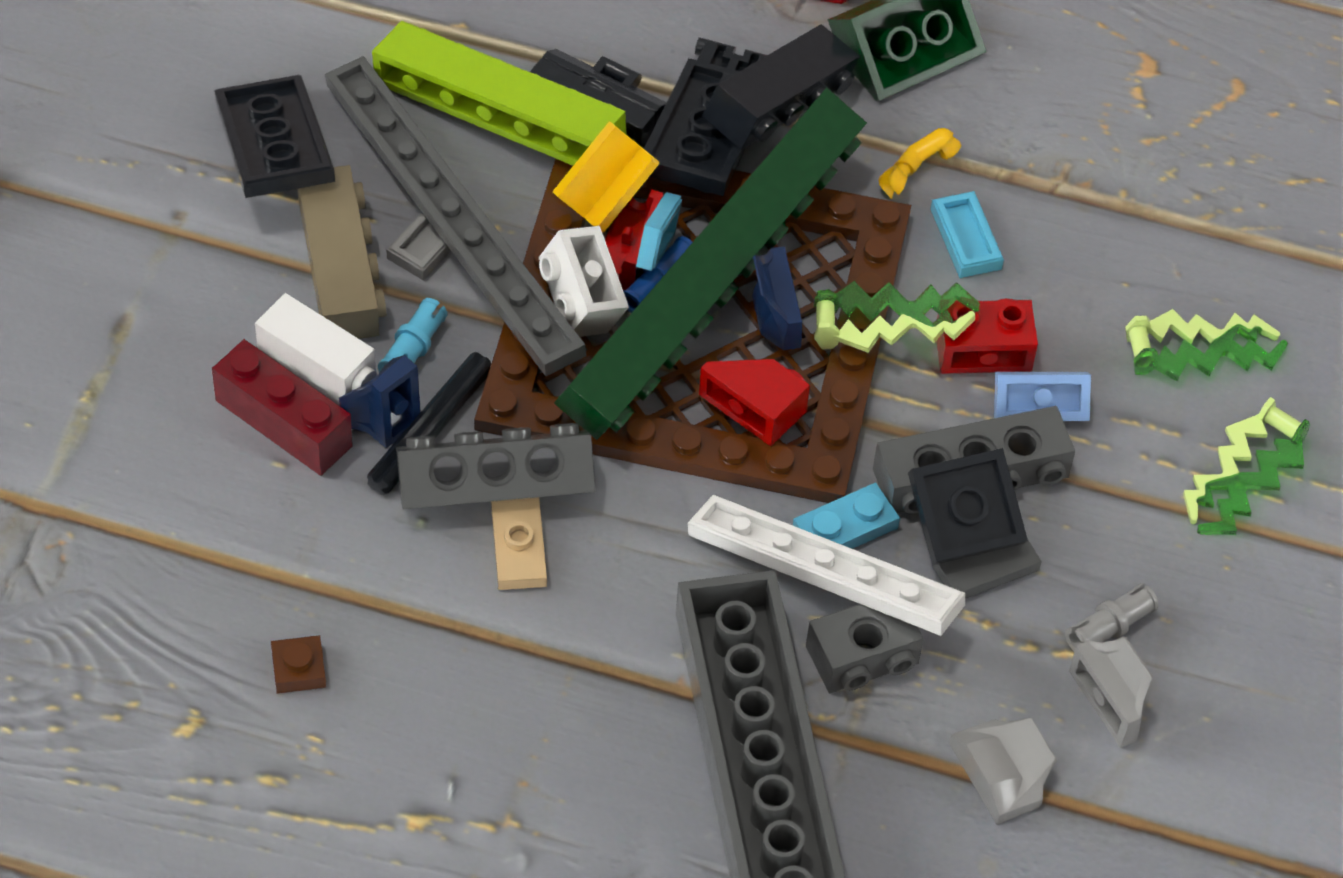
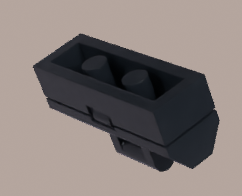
M558 49L547 51L530 71V73H535L540 77L624 110L626 112V135L643 149L667 103L638 89L642 74L604 56L593 67Z

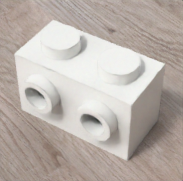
M600 226L559 230L539 256L540 273L542 278L548 283L554 304L579 337L608 333L629 306Z

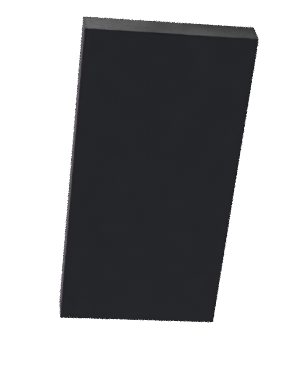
M301 75L214 90L216 105L245 198L336 182L334 167Z

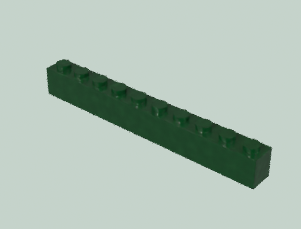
M826 88L558 397L554 404L584 430H587L596 440L608 428L617 433L635 412L628 406L635 396L642 401L647 398L661 381L655 375L657 370L662 365L669 370L687 350L681 343L685 337L690 334L696 339L713 320V317L707 313L715 303L718 307L722 308L739 289L733 283L735 278L742 274L747 279L755 270L753 256H761L758 251L764 244L773 248L790 229L783 223L785 219L791 215L797 220L814 200L808 194L813 186L821 191L838 172L832 165L839 157L845 163L861 145L862 141L856 136L867 122Z

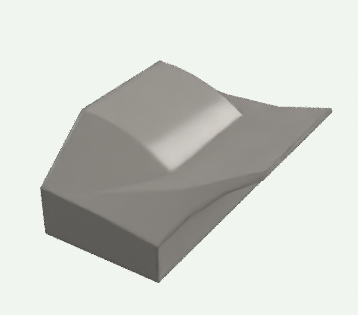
M1127 637L1103 643L1088 640L1077 645L1069 672L1119 747L1122 748L1137 741L1144 701L1153 675Z
M1031 717L1008 722L994 719L951 735L950 746L996 825L1041 807L1043 785L1057 760Z

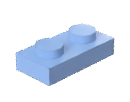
M995 372L994 418L1057 406L1063 421H1090L1091 374L1088 372Z

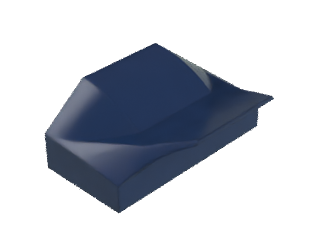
M785 246L771 248L766 255L753 256L758 282L754 287L752 298L760 334L782 350L801 348L802 319Z
M403 355L393 358L382 368L376 377L359 388L339 397L340 407L351 414L352 429L368 433L386 449L395 443L421 412L418 368L407 356Z

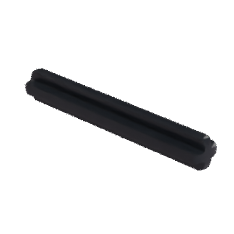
M474 352L466 358L367 474V484L371 489L376 490L381 495L388 494L399 482L396 447L406 446V438L435 436L436 438L488 377L491 361L487 357Z

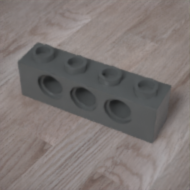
M1052 406L877 442L873 471L881 491L897 513H918L908 472L913 468L1003 448L1014 490H1017L1021 487L1040 483L1051 485L1064 478H1069L1076 451L1058 407Z
M578 423L551 425L550 434L531 435V428L521 427L502 430L503 438L483 439V432L454 434L455 442L436 444L435 436L406 438V446L396 447L402 508L413 509L596 492L591 434L587 430L579 431ZM548 448L555 453L556 461L554 466L544 473L535 472L530 466L532 454L538 449ZM494 452L503 453L508 458L506 471L498 477L487 476L482 471L483 460L487 455ZM448 456L456 458L460 462L461 468L455 479L442 481L435 477L434 466L439 459Z

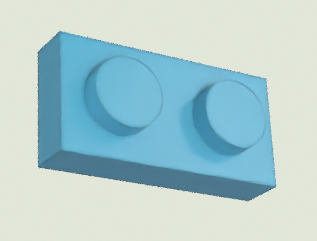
M875 482L794 518L793 526L853 549L898 529L900 517Z

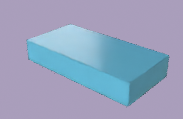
M975 192L933 199L930 210L959 278L1002 270L1003 256Z
M666 192L644 225L636 267L652 271L657 266L675 236L682 204L681 196Z

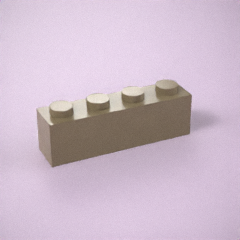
M350 165L334 167L336 182L297 189L318 312L358 339L379 336V317H386L387 313L383 289L374 290L373 281L379 280L376 253L367 254L366 245L372 244L369 217L360 218L359 213L360 209H365L362 182H353Z

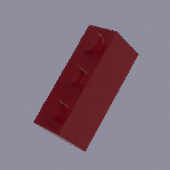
M243 339L212 367L216 401L318 475L322 476L353 447L351 414L247 340Z

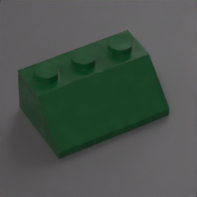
M870 0L828 19L832 33L860 56L852 73L875 101L883 100L987 52L969 0Z

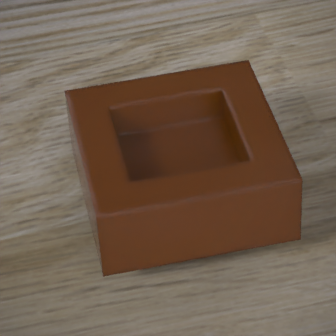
M320 635L271 641L277 694L326 688Z

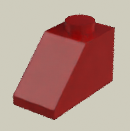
M774 359L706 362L701 367L699 395L769 446H772L807 412L810 384L797 371L787 369Z

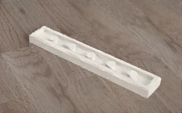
M712 495L687 523L688 535L940 636H942L965 606L964 592L716 495Z

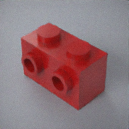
M1004 298L994 301H968L958 299L939 303L935 326L943 321L955 323L957 319L970 311L975 312V321L955 340L943 332L936 341L940 374L1032 372L1038 347L1032 300Z

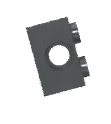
M859 604L809 621L806 648L828 693L831 694L842 689L847 691L859 689L870 680L887 674L901 675L906 673L916 664H919L924 638L917 626ZM859 644H868V645L873 646L874 648H873V649H865V648H862V647H860V646H858V645H859Z

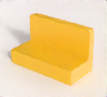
M609 121L553 190V193L591 225L600 226L603 233L656 169L659 161Z

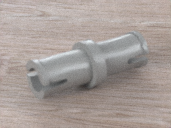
M1140 583L1114 601L1106 600L1097 605L1094 614L1066 629L1065 638L1069 647L1075 651L1077 645L1088 640L1103 643L1109 638H1120L1128 632L1131 624L1158 609L1157 596L1148 585L1144 587V583Z

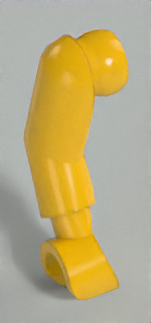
M943 127L934 130L910 145L894 166L887 169L879 177L880 187L891 199L894 192L899 195L905 187L907 178L917 171L924 160L937 151L942 159H950L961 149L960 141L947 128Z

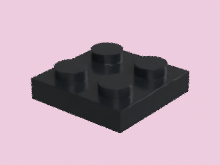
M1003 448L913 468L908 472L932 565L1009 548L1028 541Z

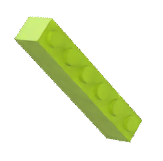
M402 20L372 50L373 68L389 90L572 166L609 121L626 134V112L624 110Z

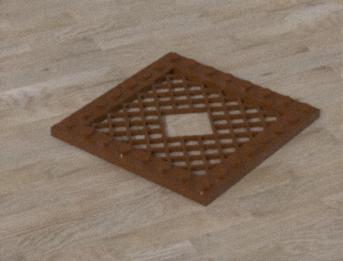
M556 158L523 261L525 267L553 303L554 300L548 283L542 278L540 273L539 256L559 230L584 228L586 222L585 218L553 193V190L573 167ZM735 170L724 196L701 192L691 187L668 181H660L649 176L633 197L647 200L651 189L663 192V196L666 192L681 196V207L691 209L679 215L677 228L684 237L689 238L693 242L698 236H695L686 222L701 215H704L711 222L752 173ZM813 186L808 192L814 199L797 220L789 215L783 222L790 228L785 235L791 232L802 245L786 253L795 291L801 289L811 302L799 309L801 319L816 312V304L819 301L830 300L835 303L843 299L839 318L835 317L836 327L840 330L849 319L863 333L879 316L886 321L912 205L823 188L820 191ZM803 231L822 234L823 236L810 241ZM847 240L857 241L855 249ZM836 241L846 255L828 263L818 249ZM809 254L820 268L802 276L791 262ZM851 264L846 285L836 271ZM756 269L747 279L741 275L735 278L733 283L738 287H742L754 280L758 282ZM827 276L838 290L820 298L809 284ZM737 290L732 298L755 325L757 330L685 366L679 359L673 366L675 371L660 377L661 381L650 393H656L665 405L664 408L650 415H645L635 402L639 400L635 396L628 405L635 412L617 433L608 428L598 440L591 436L593 455L830 503L846 496L882 338L880 337L869 353L839 342L834 349H831L829 356L814 339L815 333L811 334L802 323L803 339L801 341V348L782 350L760 334L753 301L748 302L741 292ZM504 322L474 418V430L502 436V430L529 427L531 428V435L550 434L551 425L576 423L554 404L558 397L551 393L545 382L562 374H565L568 380L572 382L577 377L573 369L590 361L606 342L594 347L586 336L580 337L586 347V357L545 376L543 372L540 373V368ZM614 325L609 331L611 336L618 329L616 325ZM765 338L775 353L763 359H774L777 362L782 360L789 369L797 371L810 384L809 395L812 398L808 400L807 412L817 407L812 430L801 417L795 423V426L803 436L787 444L783 443L779 438L772 446L757 438L750 431L737 434L727 421L730 417L722 411L720 412L718 408L699 395V384L691 374L700 370L706 362L719 361L736 351L744 360H756L746 346ZM810 347L820 362L802 370L791 355ZM826 370L820 393L809 378ZM683 379L693 394L674 402L664 387ZM701 402L711 417L693 425L681 411ZM670 416H673L676 421H674V420H669V419H666V418H668V417H670ZM579 425V431H584V429ZM718 425L722 430L713 429L712 427Z

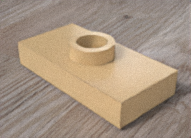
M539 497L491 501L498 590L547 587Z

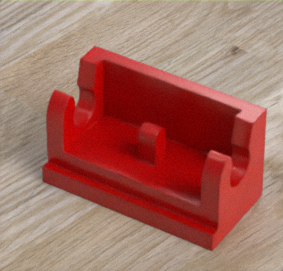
M651 189L646 203H640L632 197L611 223L605 242L623 290L628 289L642 275L643 269L636 267L644 225L662 199L663 192Z

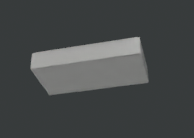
M421 213L387 249V259L424 280L451 250L425 215Z

